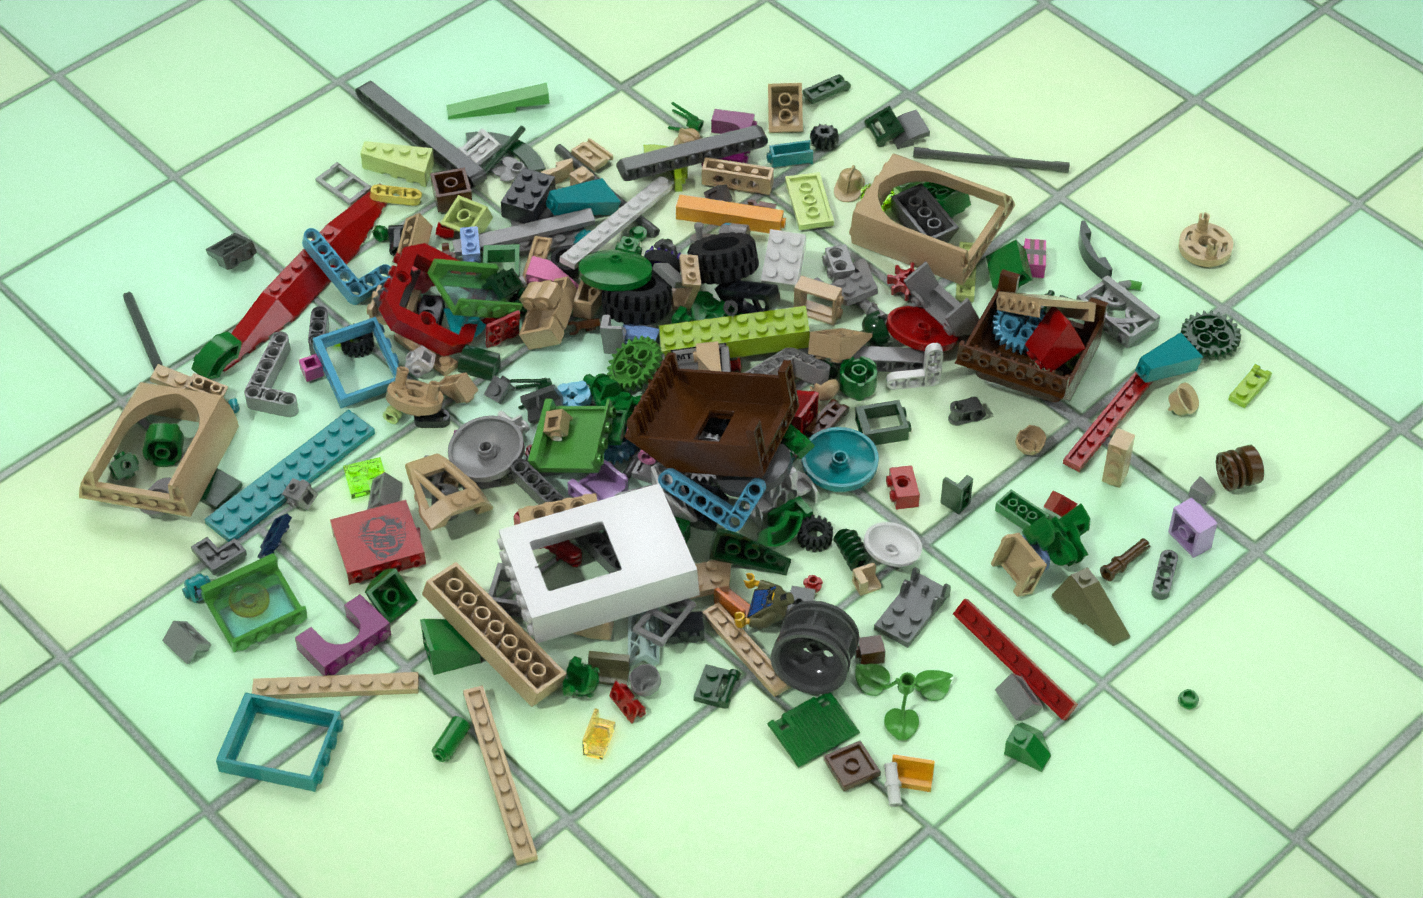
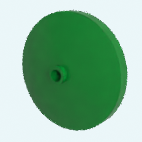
M603 250L589 254L580 261L579 277L584 283L597 289L627 291L639 288L649 282L652 277V265L647 258L634 252Z

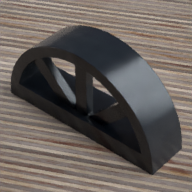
M739 280L727 284L721 283L714 288L720 300L724 302L733 300L737 303V312L739 314L741 312L749 314L775 310L780 303V292L776 284ZM745 298L751 299L754 305L747 302ZM759 300L765 302V308L761 307Z

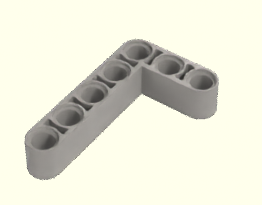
M276 332L272 336L244 390L247 407L251 410L291 418L299 412L296 395L291 392L272 389L291 351L289 336L286 332Z
M785 348L744 372L778 375V370L783 360H791L794 376L814 385L816 383L822 385L828 381L830 365L795 348Z

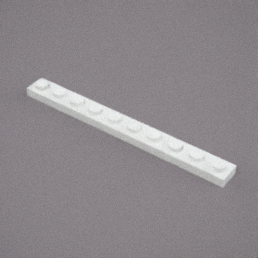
M659 176L562 254L559 262L575 270L584 257L602 248L674 189L675 183Z

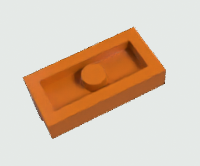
M718 587L714 589V604L719 602L733 619H735L736 612H743L745 618H747L750 608L749 603L731 589L727 592H723Z

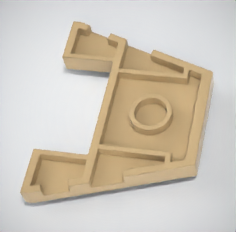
M709 560L695 564L698 572L700 595L690 599L712 595L717 587L723 592L730 590L731 563Z

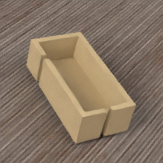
M569 276L557 278L553 281L558 283L564 292L554 309L542 310L539 308L538 310H527L519 336L529 350L561 344L577 293V288ZM552 280L542 281L541 283L552 282Z

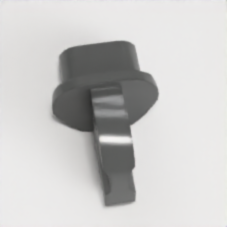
M662 238L655 242V249L661 247V250L667 249L669 253L673 250L677 257L676 246L671 239Z

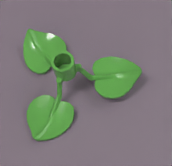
M856 664L855 667L856 682L859 688L867 695L878 696L883 688L887 690L898 684V691L903 694L901 709H890L884 717V725L890 734L901 741L911 738L919 725L917 713L914 710H905L907 696L913 692L914 687L917 691H921L925 699L938 701L943 699L948 693L953 674L945 671L925 670L920 672L916 678L912 673H903L900 678H896L894 682L888 684L890 674L885 667L878 664Z

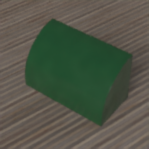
M465 344L459 358L458 372L491 381L501 367L500 354Z

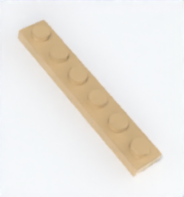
M719 602L703 611V618L774 697L791 688L777 676L768 656L742 628H738L735 625L734 619Z

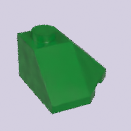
M1023 722L1014 726L1006 740L1004 755L1042 772L1051 757V753L1041 730Z

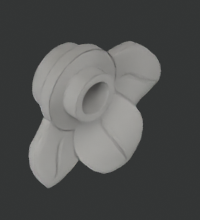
M502 157L503 166L493 168L492 172L500 177V181L509 182L514 180L521 169L526 168V166L515 158Z

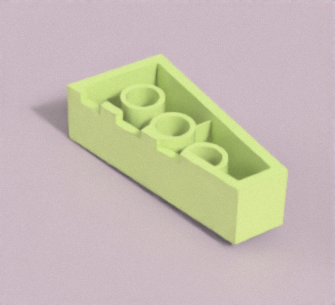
M364 141L360 152L362 168L380 174L388 173L393 178H405L407 182H418L421 186L427 187L434 165L432 148Z

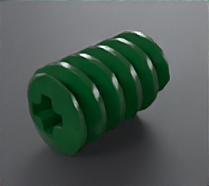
M846 528L839 530L835 534L834 542L837 544L849 569L853 571L855 568L868 564L871 560V555L867 552L864 543L861 542L862 539L858 536V532Z

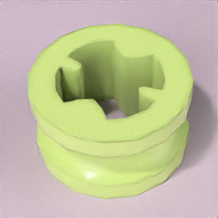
M391 405L383 412V418L391 424H396L402 417L401 411Z

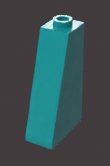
M600 178L549 191L546 205L554 216L591 208L593 215H612L618 210L621 201L604 179Z
M1178 333L1141 356L1135 372L1145 383L1197 371L1203 356L1182 333Z

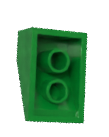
M925 182L923 184L952 219L971 205L969 195L937 183Z

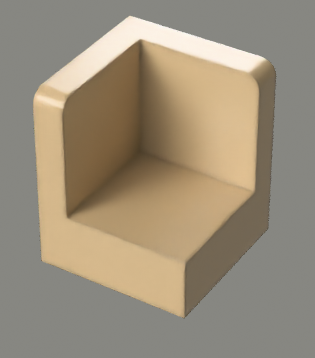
M875 563L853 569L852 583L860 596L881 589V584L875 575Z

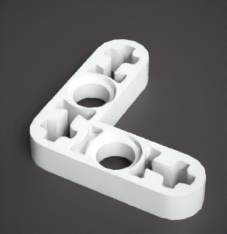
M931 343L926 346L923 369L889 373L886 376L888 388L899 390L931 387L939 384L943 365L942 346L938 343ZM937 363L935 366H929L930 364Z

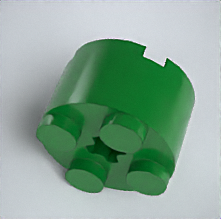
M864 356L855 359L851 357L844 360L840 369V391L856 401H863L871 396L877 388L878 371L876 363Z
M151 424L145 434L144 458L147 461L149 459L153 462V465L158 467L175 465V462L182 457L184 435L177 424Z

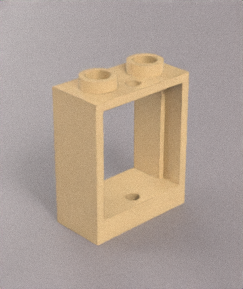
M801 276L794 287L793 307L806 306L808 318L833 326L837 319H841L843 314L841 306L844 300L842 288ZM807 294L833 301V305L829 307L807 300Z

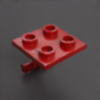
M519 310L500 319L484 318L481 320L486 324V348L497 346L502 341L512 339L519 334Z

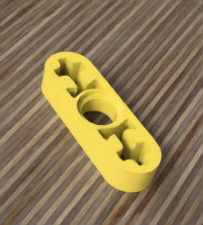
M377 184L373 185L370 190V198L375 201L412 206L421 203L422 193L418 189Z

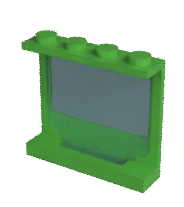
M434 259L428 271L429 277L453 315L500 319L517 310L520 312L523 307L522 303L507 302L505 298L500 300L491 286L486 289L482 288L487 283L485 279L498 272L499 268L496 264Z
M274 553L200 586L202 598L233 652L245 650L251 644L262 642L268 636L281 633L286 628L294 624H300L307 619V609L305 605L301 607L278 568V561Z

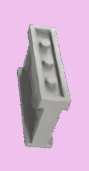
M1108 275L1102 278L1100 283L1076 297V300L1089 301L1090 297L1108 302V306L1122 307L1125 310V318L1110 317L1106 312L1103 327L1105 333L1109 334L1125 348H1129L1132 343L1150 331L1158 329L1160 315ZM1130 326L1134 328L1132 333H1129Z

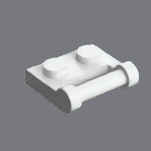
M483 128L465 145L458 147L461 152L479 166L502 148L500 143Z

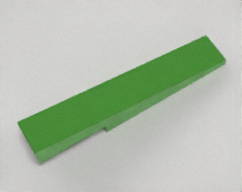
M547 82L448 104L446 105L448 120L515 113L516 107L549 104V91Z

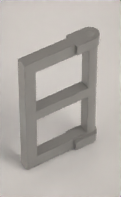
M339 162L334 163L329 169L315 178L318 184L349 206L367 194L372 187L343 167ZM338 170L348 176L347 179L336 187L324 181ZM353 181L364 187V189L350 199L340 192Z
M690 599L677 602L686 607L677 619L658 611V608L648 610L632 628V631L663 647L688 614L696 607V603ZM652 615L672 625L662 638L642 628Z

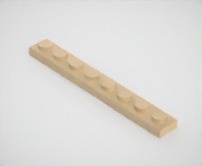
M418 672L255 678L253 679L252 694L276 699L418 694L419 674Z

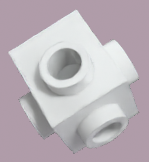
M421 345L406 355L405 367L409 369L410 373L420 378L433 369L436 355Z

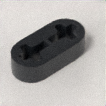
M441 409L432 415L414 416V423L419 428H445L450 424V414L447 410Z

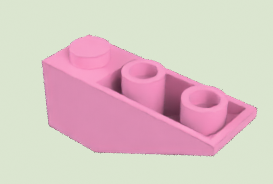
M532 256L526 273V283L552 280L553 282L554 279L567 277L568 275L550 260ZM571 279V281L578 290L579 284H577L573 279Z

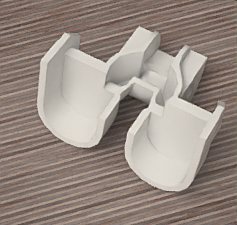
M792 466L789 475L780 485L763 494L750 515V518L760 531L763 530V514L777 508L778 497L785 504L789 493L792 492L795 497L807 493L814 503L818 502V490L805 473L797 471ZM745 501V509H750V504Z

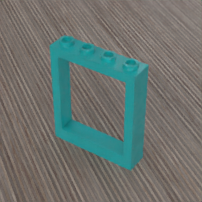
M245 692L216 758L218 771L315 792L317 785L322 783L324 768L329 765L331 750H334L336 747L337 735L343 730L344 721L341 719L340 711ZM256 713L329 728L310 776L237 761Z

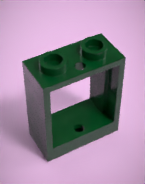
M900 400L855 407V422L858 431L869 437L875 445L908 440L909 432H911V423L906 420V409L902 407ZM897 415L900 426L871 430L867 419Z

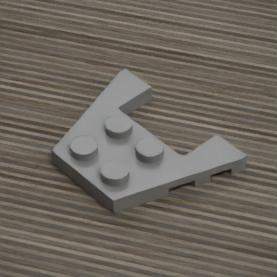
M865 258L853 262L855 273L830 284L842 288V296H844L842 305L850 306L878 294V287ZM817 277V278H814V280L823 282V281H822L821 279H819L818 277Z

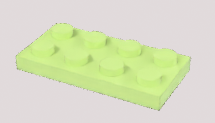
M820 172L785 176V183L798 229L805 230L834 226V219Z

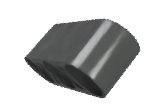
M317 306L311 311L308 333L311 355L316 354L313 348V338L329 333L328 311L323 306Z

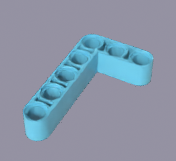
M314 228L305 230L302 239L303 248L350 304L357 305L372 296L373 291H376L378 285H382L383 288L386 279L390 278L388 272L391 266L383 264L358 279L318 230Z
M673 468L664 470L658 477V483L663 489L733 532L739 531L744 526L766 490V483L762 479H752L733 507ZM665 474L673 478L672 483L665 480ZM753 484L760 487L759 493L752 490L751 486ZM686 485L689 487L690 492L684 493L681 486ZM698 496L705 497L706 504H701L698 501ZM747 501L750 504V509L743 508L741 502ZM716 506L722 508V515H719L715 512ZM731 518H738L740 525H734Z

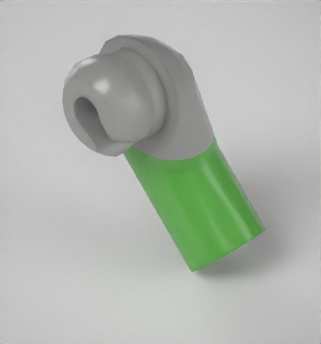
M1134 280L1118 282L1125 289L1141 291L1142 282Z

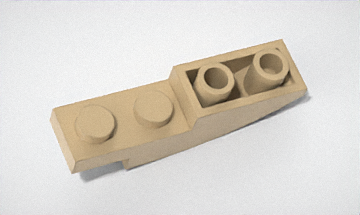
M160 364L157 365L150 377V382L157 385L222 395L223 397L228 390V386L193 373L192 376H188Z

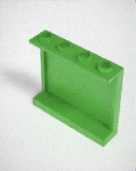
M545 399L528 458L529 464L537 472L599 473L600 467L604 463L605 449L608 448V437L612 432V421L616 417V408L611 400L607 399L606 406H556L553 399ZM563 409L573 417L569 423L568 436L562 437L560 441H554L543 432L546 411Z

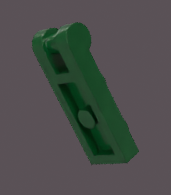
M837 74L804 89L803 96L811 104H814L841 91L847 92L851 88V84L845 81L841 74Z

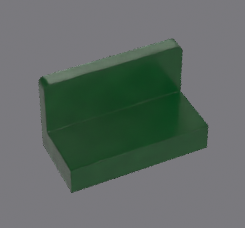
M966 475L957 484L948 477H945L942 481L940 503L955 513L960 514L971 503L973 478Z

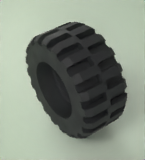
M742 232L720 233L703 237L701 240L692 243L687 251L688 255L698 256L702 284L718 285L739 281L754 274L759 266L756 242L752 236Z
M653 269L649 282L639 288L627 291L602 290L603 311L618 323L634 324V326H639V324L649 325L650 323H657L659 320H663L671 311L672 286Z

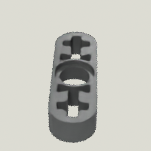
M1164 550L1160 554L1151 590L1152 596L1158 600H1165L1170 594L1178 561V555L1173 550ZM1167 558L1171 559L1169 565H1165ZM1167 572L1170 577H1162L1159 573ZM1160 584L1164 585L1163 592L1159 591Z

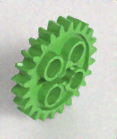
M643 335L639 339L635 336L633 341L628 339L626 345L621 343L622 348H616L617 354L611 355L614 359L608 361L611 365L607 367L609 370L607 375L611 379L618 381L621 390L625 389L629 392L632 389L635 391L637 386L642 389V384L648 385V380L653 379L652 375L661 366L659 363L663 360L661 357L663 354L660 350L661 347L654 339H650L649 336L645 338Z

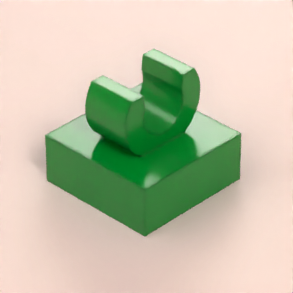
M680 306L672 316L671 324L690 322L692 317L687 315V308Z

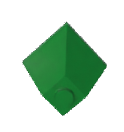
M396 568L385 569L370 582L365 591V594L376 610L389 623L418 601Z

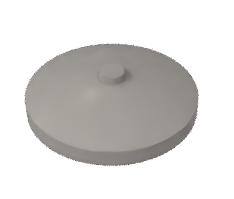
M494 415L482 416L466 422L457 429L448 445V458L451 463L474 482H489L500 479L512 471V462L523 457L525 443L519 427L511 420Z

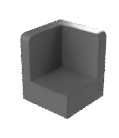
M726 184L717 185L703 192L707 199L726 202L733 201Z

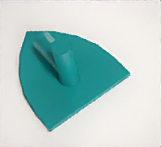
M444 308L450 331L458 335L461 327L465 324H478L474 338L482 333L486 327V324L479 317L453 315L449 308Z

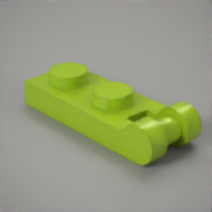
M1254 364L1251 371L1229 394L1228 400L1245 408L1269 381L1272 372L1264 371L1261 369V366Z

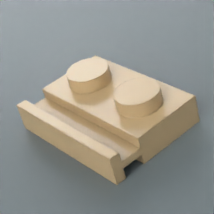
M591 138L571 149V154L594 172L606 165L609 160H613V154Z

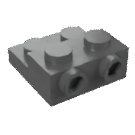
M233 233L205 249L208 256L216 259L218 265L227 270L237 267L239 263L251 259L257 253L253 241L237 233Z

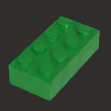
M1012 489L999 499L995 505L996 512L1023 530L1043 515L1047 519L1049 518L1048 513Z

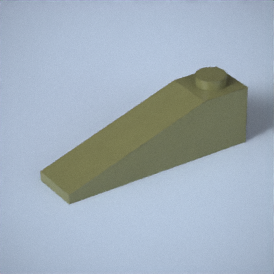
M1088 567L1071 574L1052 594V598L1062 611L1075 616L1079 623L1082 625L1085 623L1094 630L1096 635L1112 646L1130 639V634L1103 587Z

